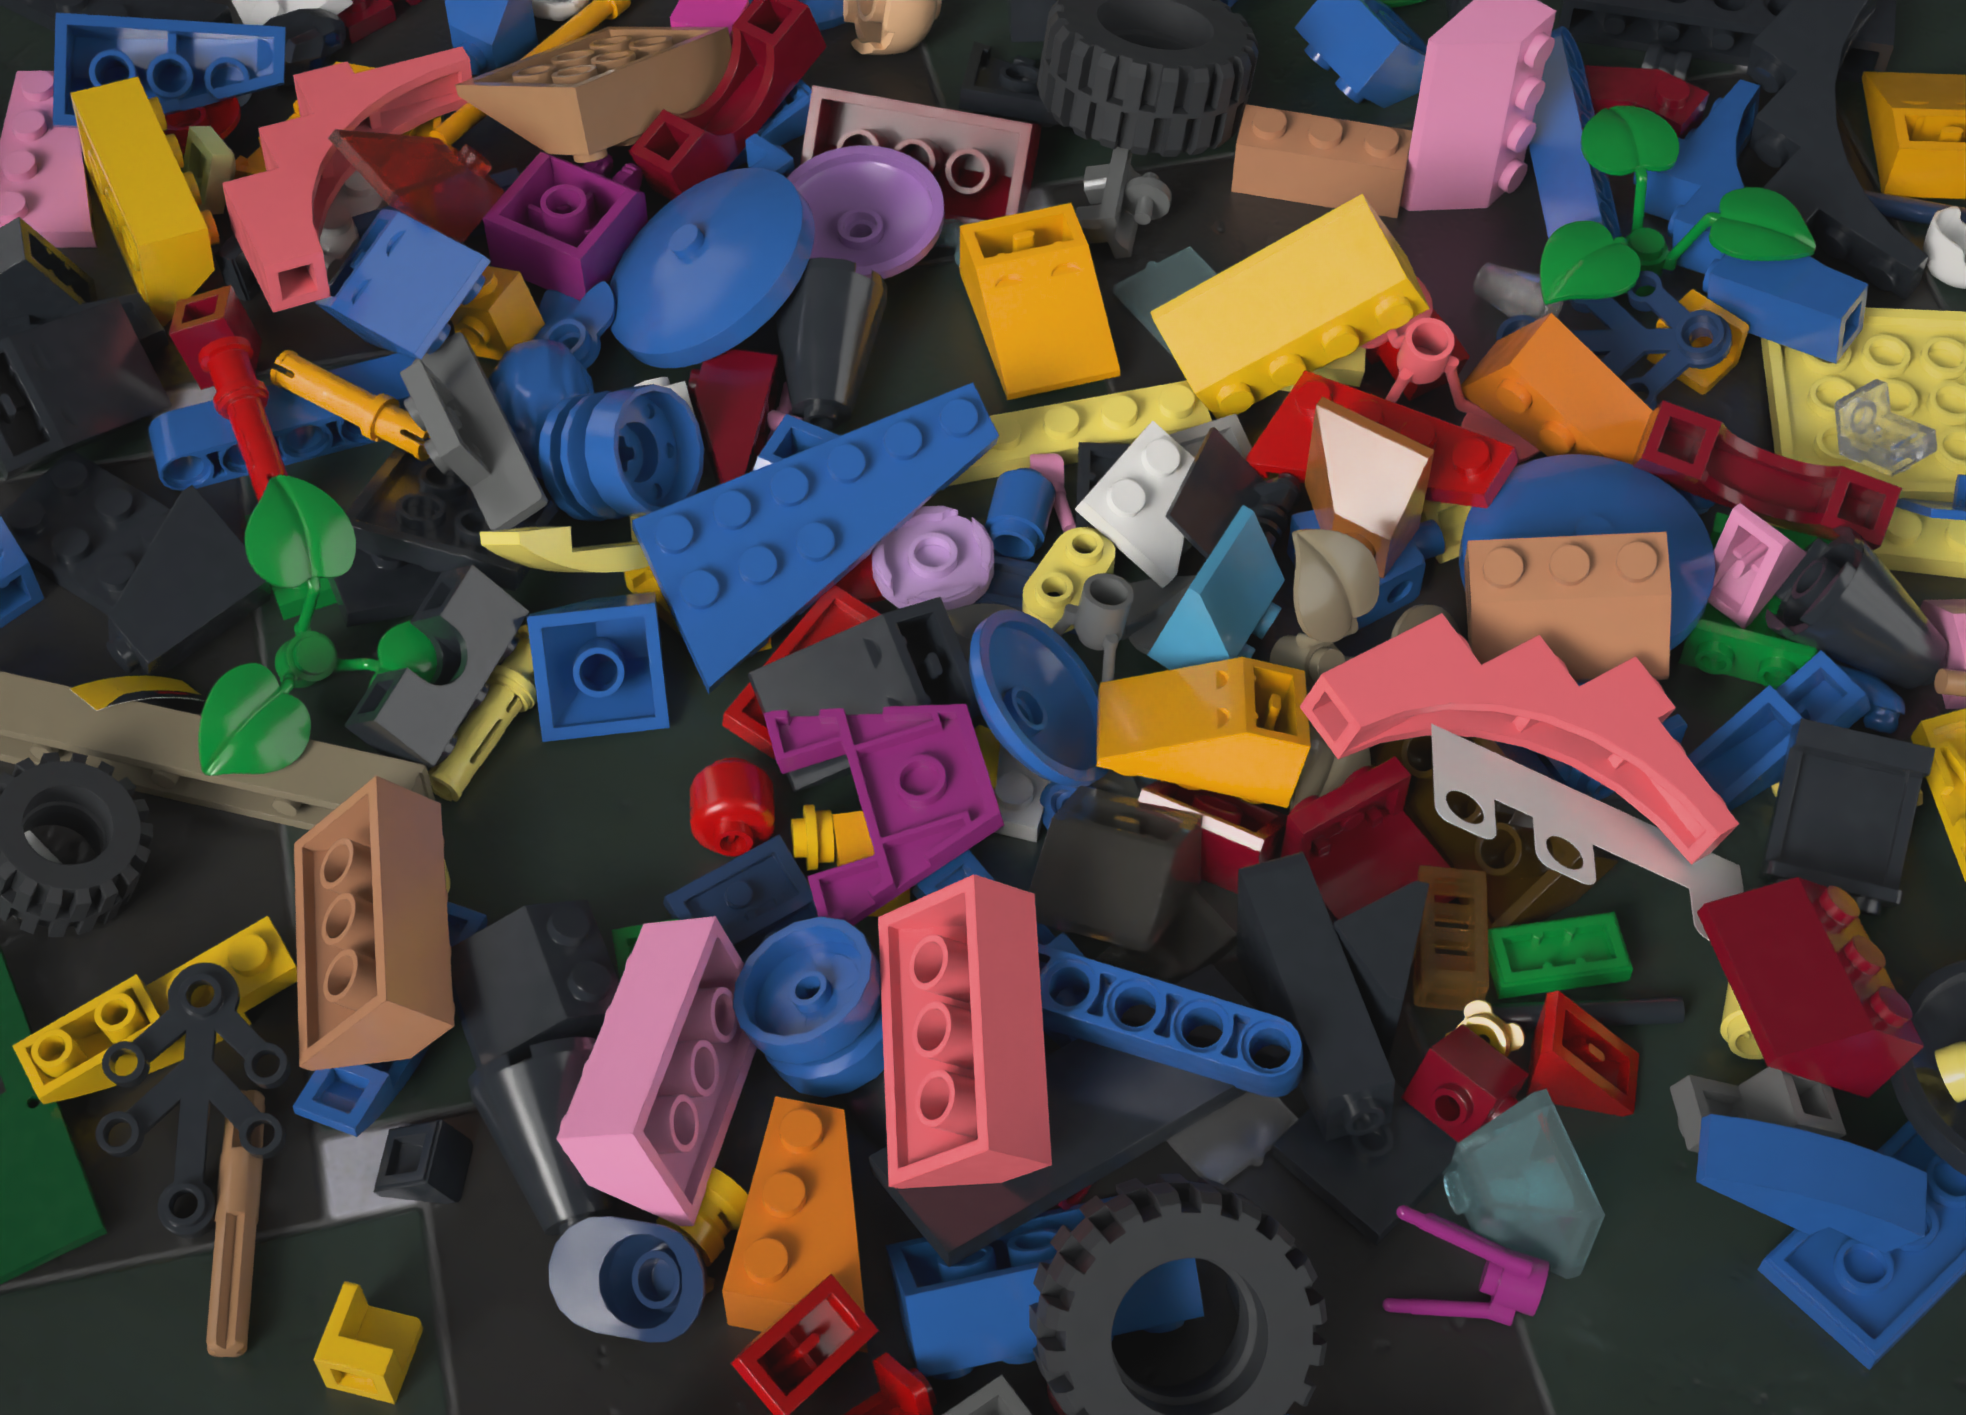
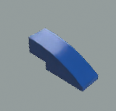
M1821 650L1776 690L1770 685L1767 686L1687 757L1711 788L1723 798L1728 810L1731 811L1780 780L1791 729L1796 722L1802 718L1848 729L1871 710L1867 694Z
M1709 1114L1701 1118L1697 1183L1808 1235L1830 1227L1883 1253L1890 1252L1925 1237L1927 1172L1873 1150L1802 1129Z

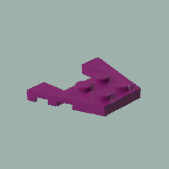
M966 704L883 707L882 714L846 715L844 708L820 709L819 716L791 717L788 710H774L763 713L775 758L782 774L847 754L875 852L873 856L807 876L818 917L845 920L854 926L1004 826Z

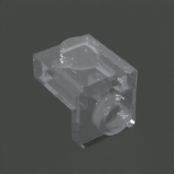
M1875 379L1837 400L1834 405L1839 455L1892 477L1907 471L1913 464L1937 451L1935 429L1891 412L1889 386L1884 381Z

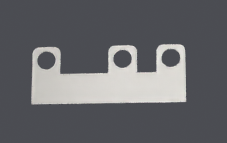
M1431 724L1435 809L1447 822L1484 839H1493L1496 836L1494 800H1497L1533 817L1536 855L1545 866L1583 884H1594L1596 882L1593 845L1689 888L1694 926L1707 940L1709 938L1698 917L1697 911L1705 903L1744 892L1740 865L1714 853H1710L1691 865L1659 828ZM1459 791L1474 799L1483 811V822L1471 824L1456 816L1447 804V793ZM1551 836H1557L1573 844L1583 858V867L1573 870L1557 862L1547 849V839Z

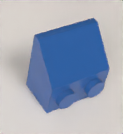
M1317 0L1294 27L1309 43L1304 49L1306 54L1325 70L1329 71L1332 67L1340 76L1335 82L1336 86L1354 102L1360 104L1365 98L1382 108H1386L1419 93L1427 44L1385 3L1379 0Z

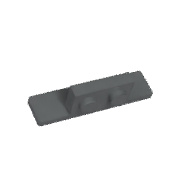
M457 332L447 338L434 353H425L422 359L414 360L412 365L400 372L410 394V397L404 400V405L415 423L423 431H427L430 439L424 442L428 455L442 473L446 474L453 470L471 488L492 531L511 529L547 505L548 500L468 339L461 332Z

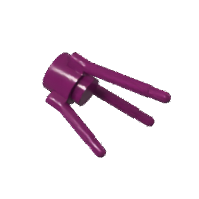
M1401 1205L1397 1208L1396 1214L1400 1219L1486 1259L1479 1284V1292L1491 1295V1300L1489 1303L1421 1298H1386L1382 1304L1385 1311L1415 1315L1483 1318L1507 1326H1511L1516 1311L1532 1317L1535 1315L1545 1288L1549 1261L1505 1248L1434 1213L1423 1214L1406 1205Z

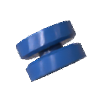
M816 917L794 922L769 936L748 957L735 982L733 1009L740 1028L753 1044L765 1053L767 1061L786 1083L799 1093L824 1098L852 1092L878 1077L884 1070L880 958L861 931L847 921L840 919Z

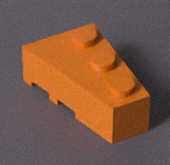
M1552 313L1497 340L1461 384L1464 397L1548 457L1582 454L1606 457L1632 464L1649 416L1653 412Z
M775 1096L722 1289L728 1325L763 1332L830 1274L836 1278L865 1313L844 1109ZM867 1342L858 1351L868 1353Z

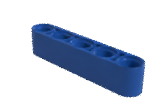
M1561 26L1551 33L1555 43L1549 58L1545 62L1542 75L1545 89L1539 102L1536 104L1533 117L1536 131L1529 143L1547 235L1550 238L1554 231L1567 223L1594 221L1605 226L1614 239L1622 235L1608 174L1591 166L1581 151L1582 131L1586 123L1595 116L1584 63L1573 36L1567 28Z
M396 353L329 370V372L376 396L381 393L388 394L399 401L400 408L407 411L404 400L410 397V394L400 372L412 365L417 358ZM275 385L266 386L269 398L264 410L284 465L376 442L363 436L360 427L322 407L282 387L279 388ZM213 400L168 411L159 415L151 422L148 428L149 439L159 478L164 486L172 490L183 491L191 485L195 488H200L249 475L230 420L218 414Z
M1038 943L1043 1028L1232 1084L1238 1089L1265 1097L1276 1098L1287 1095L1297 1088L1302 1080L1305 1063L1300 1036L1294 1026L1281 1017ZM1074 984L1083 985L1089 989L1085 1000L1078 1005L1070 1007L1056 1003V997L1059 992L1067 986ZM1135 1005H1148L1156 1011L1153 1018L1143 1026L1131 1027L1120 1021L1124 1012ZM1202 1025H1213L1223 1032L1215 1044L1205 1048L1194 1047L1186 1041L1189 1033ZM1270 1045L1280 1046L1290 1053L1288 1060L1283 1065L1273 1069L1262 1068L1253 1061L1255 1054L1260 1049Z

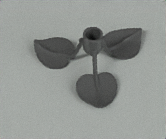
M1095 574L1085 581L1079 605H1066L1062 618L1052 629L1062 636L1070 625H1074L1079 640L1085 646L1094 650H1104L1102 682L1114 680L1118 642L1129 638L1137 650L1148 654L1197 575L1175 576L1172 581L1162 588L1153 579L1128 583L1123 578L1113 574ZM981 603L946 610L968 665L971 640L976 627L997 611L1016 609L1005 605ZM1110 769L1102 778L1089 786L1095 787L1099 794L1111 798L1138 802L1142 789L1157 781V779L1138 775L1124 776Z

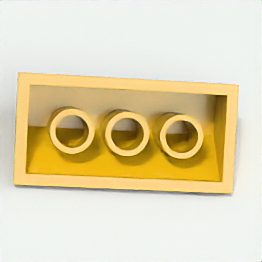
M138 77L72 92L70 94L89 181L138 293L142 296L160 324L166 326L173 318L176 302L191 297L215 270L211 246L219 244L220 240L212 213L209 209L199 210L198 206L202 205V200L196 179L192 171L182 173L180 168L184 167V160L178 140L174 133L164 134L163 131L167 130V124L160 101L157 96L147 97Z
M1361 194L1152 310L1150 313L1193 392L1216 419L1246 411L1251 405L1284 387L1296 384L1305 370L1314 372L1338 358L1346 357L1358 347L1392 329L1402 327L1410 319L1430 308L1407 255L1365 196Z

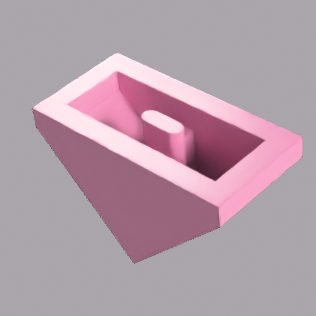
M1739 503L1732 509L1713 551L1715 555V577L1708 603L1742 629H1745L1753 622L1807 553Z

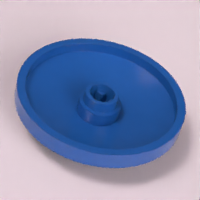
M742 168L724 172L708 178L681 193L658 211L638 232L615 269L609 286L616 298V315L610 325L615 338L637 360L659 368H680L695 365L725 353L747 339L762 327L784 304L801 279L808 264L815 236V221L809 203L784 175L764 168Z
M1571 454L1544 457L1515 467L1488 508L1471 507L1465 521L1459 549V568L1465 589L1464 562L1467 542L1470 540L1667 532L1671 581V651L1693 631L1705 611L1714 584L1715 555L1710 536L1701 518L1688 501L1669 484L1649 472L1635 468L1633 465L1622 461L1594 455Z

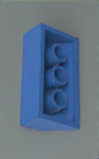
M1117 1196L1109 1197V1198H1105V1199H1100V1200H1101L1103 1203H1106V1202H1108L1109 1200H1111V1199H1113V1198H1115V1197H1117ZM1085 1203L1074 1205L1068 1210L1058 1208L1045 1211L950 1268L925 1237L885 1245L905 1336L915 1368L925 1377L932 1376L939 1380H950L969 1374L974 1366L997 1361H1004L1009 1364H1024L1035 1361L1033 1348L1037 1345V1339L1029 1328V1305L1039 1302L1040 1292L1033 1284L1040 1262L1051 1264L1057 1253V1250L1050 1243L1062 1225L1073 1231L1082 1222L1085 1216L1079 1208ZM1195 1258L1178 1259L1164 1263L1140 1277L1120 1302L1113 1321L1111 1341L1115 1335L1138 1330L1150 1333L1173 1331L1184 1324V1320L1204 1316Z

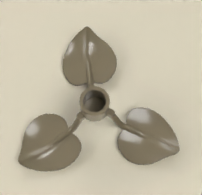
M1301 529L1292 532L1296 555L1293 587L1294 607L1298 623L1304 633H1298L1297 636H1283L1275 643L1270 655V663L1305 671L1307 695L1322 673L1354 658L1344 656L1332 642L1339 641L1344 636L1356 633L1358 630L1356 618L1370 612L1379 596V571L1370 550L1363 543L1347 534L1324 529ZM1419 604L1409 608L1402 614L1394 626L1391 639L1443 613L1455 631L1460 635L1462 634L1453 617L1442 607L1431 604ZM1309 722L1311 747L1289 803L1290 812L1303 799L1311 795L1322 797L1342 786L1345 780L1359 768L1371 766L1369 748L1337 759L1312 723Z

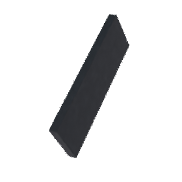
M1212 964L1173 984L1255 1009ZM1139 1004L1124 1012L1120 1021L1131 1027L1143 1026L1153 1018L1156 1011L1148 1005ZM1202 1025L1193 1029L1186 1038V1041L1194 1047L1205 1048L1215 1044L1223 1032L1213 1025ZM1076 1039L1045 1057L1052 1156L1051 1166L1003 1183L898 1189L889 1187L886 1146L869 1156L870 1171L950 1268L1236 1100L1248 1091L1238 1089L1232 1084L1082 1039ZM1270 1045L1260 1049L1255 1054L1253 1061L1262 1068L1273 1069L1283 1065L1288 1060L1290 1053L1280 1046Z

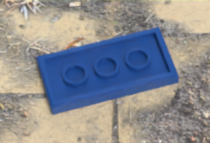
M1910 1121L1901 1127L1876 1152L1927 1172L1924 1238L1883 1253L1830 1227L1811 1235L1794 1229L1762 1260L1758 1268L1761 1274L1868 1370L1966 1275V1176L1939 1157L1925 1143Z

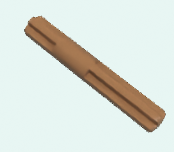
M241 1090L261 1113H265V1097L263 1093L257 1090ZM226 1117L218 1175L215 1211L216 1230L206 1343L208 1353L214 1357H239L246 1352L248 1342L256 1225L259 1219L263 1159L252 1156L243 1148L239 1139V1131ZM264 1124L257 1126L251 1134V1143L256 1148H262Z

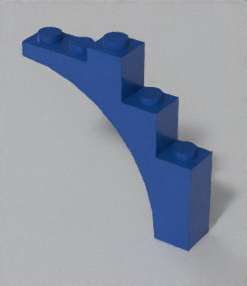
M1740 79L1724 98L1719 97L1714 102L1709 116L1698 128H1692L1685 139L1678 138L1679 154L1675 165L1671 169L1666 171H1647L1645 213L1669 220L1667 233L1672 238V249L1706 213H1719L1720 200L1726 193L1744 188L1737 164L1740 154L1751 139L1755 116L1758 114L1760 85ZM1634 172V184L1636 185V175ZM1708 227L1680 256L1676 265L1705 274L1703 291L1708 293V299L1746 322L1749 326L1748 333L1836 364L1863 329L1868 284L1831 269L1811 256L1782 261H1750L1734 258L1720 252L1711 245L1709 241L1711 227Z

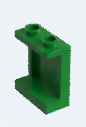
M1716 513L1709 534L1713 550L1730 515ZM1772 526L1802 550H1805L1817 538H1820L1827 544L1833 541ZM1773 595L1753 622L1745 629H1742L1707 602L1699 623L1683 640L1678 663L1699 668L1710 674H1724L1759 683L1765 687L1770 685L1776 690L1811 660L1818 650L1814 647L1785 639L1768 628L1765 619L1767 609L1776 615L1782 601Z

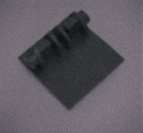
M1215 427L1209 429L1165 517L1208 559L1242 505H1245L1254 511L1272 550L1273 547L1280 543L1282 533L1289 524L1287 513L1301 499L1300 482L1295 476L1288 473L1279 474L1277 478L1265 481Z

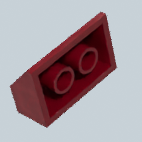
M1795 877L1705 903L1697 911L1698 917L1768 1067L1869 1098L1924 1047L1911 1021L1913 1013L1909 1004L1896 992L1884 968L1886 965L1884 955L1870 941L1858 918L1860 909L1857 903L1843 889L1833 885L1826 887L1801 877Z

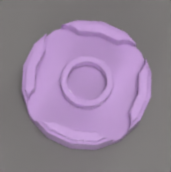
M921 506L914 512L913 517L897 531H892L872 549L873 579L882 596L899 609L937 597H941L946 610L971 605L986 593L994 576L993 541L985 527L973 517L972 522H970L968 519L958 516V510L946 506Z

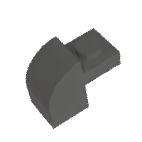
M1767 1067L1739 1086L1688 1075L1670 1087L1678 1115L1679 1130L1685 1139L1688 1151L1699 1152L1701 1118L1709 1114L1757 1120L1802 1129L1835 1139H1840L1847 1135L1831 1086L1771 1067Z

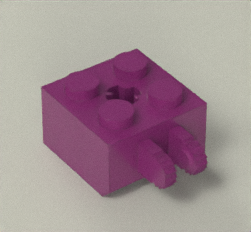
M540 152L483 217L491 265L496 268L520 271L523 279L547 290L559 291L581 301L592 287L602 281L608 283L612 279L622 255L638 232L648 222L645 193L639 191L644 178L642 168L631 163L625 164L622 170L618 171L610 179L614 166L613 156L610 154L600 160L585 162L581 167L555 155Z

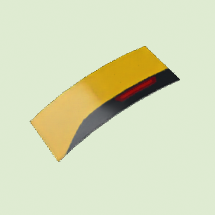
M123 676L97 680L70 688L72 692L96 711L117 704L151 698H184L206 701L205 697L184 681L167 677Z

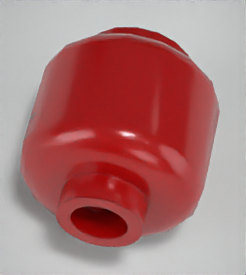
M736 757L723 758L708 765L695 776L690 787V823L692 834L699 844L725 856H740L770 839L775 829L774 787L771 778L763 769L745 759Z

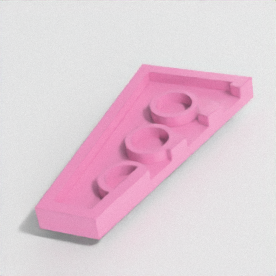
M17 71L0 138V227L20 217L56 248H97L96 234L92 224L91 213H93L87 184V170L78 128L53 126L54 71Z

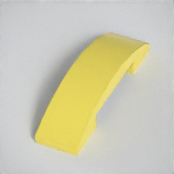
M630 517L632 541L572 548L570 526L524 527L480 532L482 546L509 561L534 569L554 572L607 573L624 572L649 566L632 529V520L639 517Z

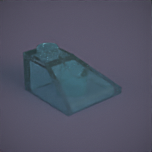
M1547 1089L1533 1092L1457 1143L1449 1172L1444 1175L1445 1191L1452 1209L1458 1215L1465 1214L1473 1232L1505 1248L1549 1261V1271L1565 1279L1581 1275L1605 1214Z

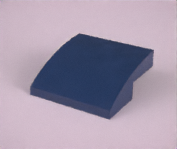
M780 834L665 896L663 901L672 919L685 920L716 916L744 964L748 957L772 934L794 922L818 917L810 885Z

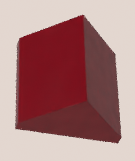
M1157 780L1143 788L1137 803L1133 851L1238 894V869L1275 858L1284 840L1288 816L1260 804L1248 803L1239 797L1202 789L1188 790L1175 783Z

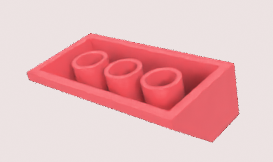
M973 874L878 917L889 1187L904 1189L1003 1183L1051 1166L1052 1156L1035 894Z

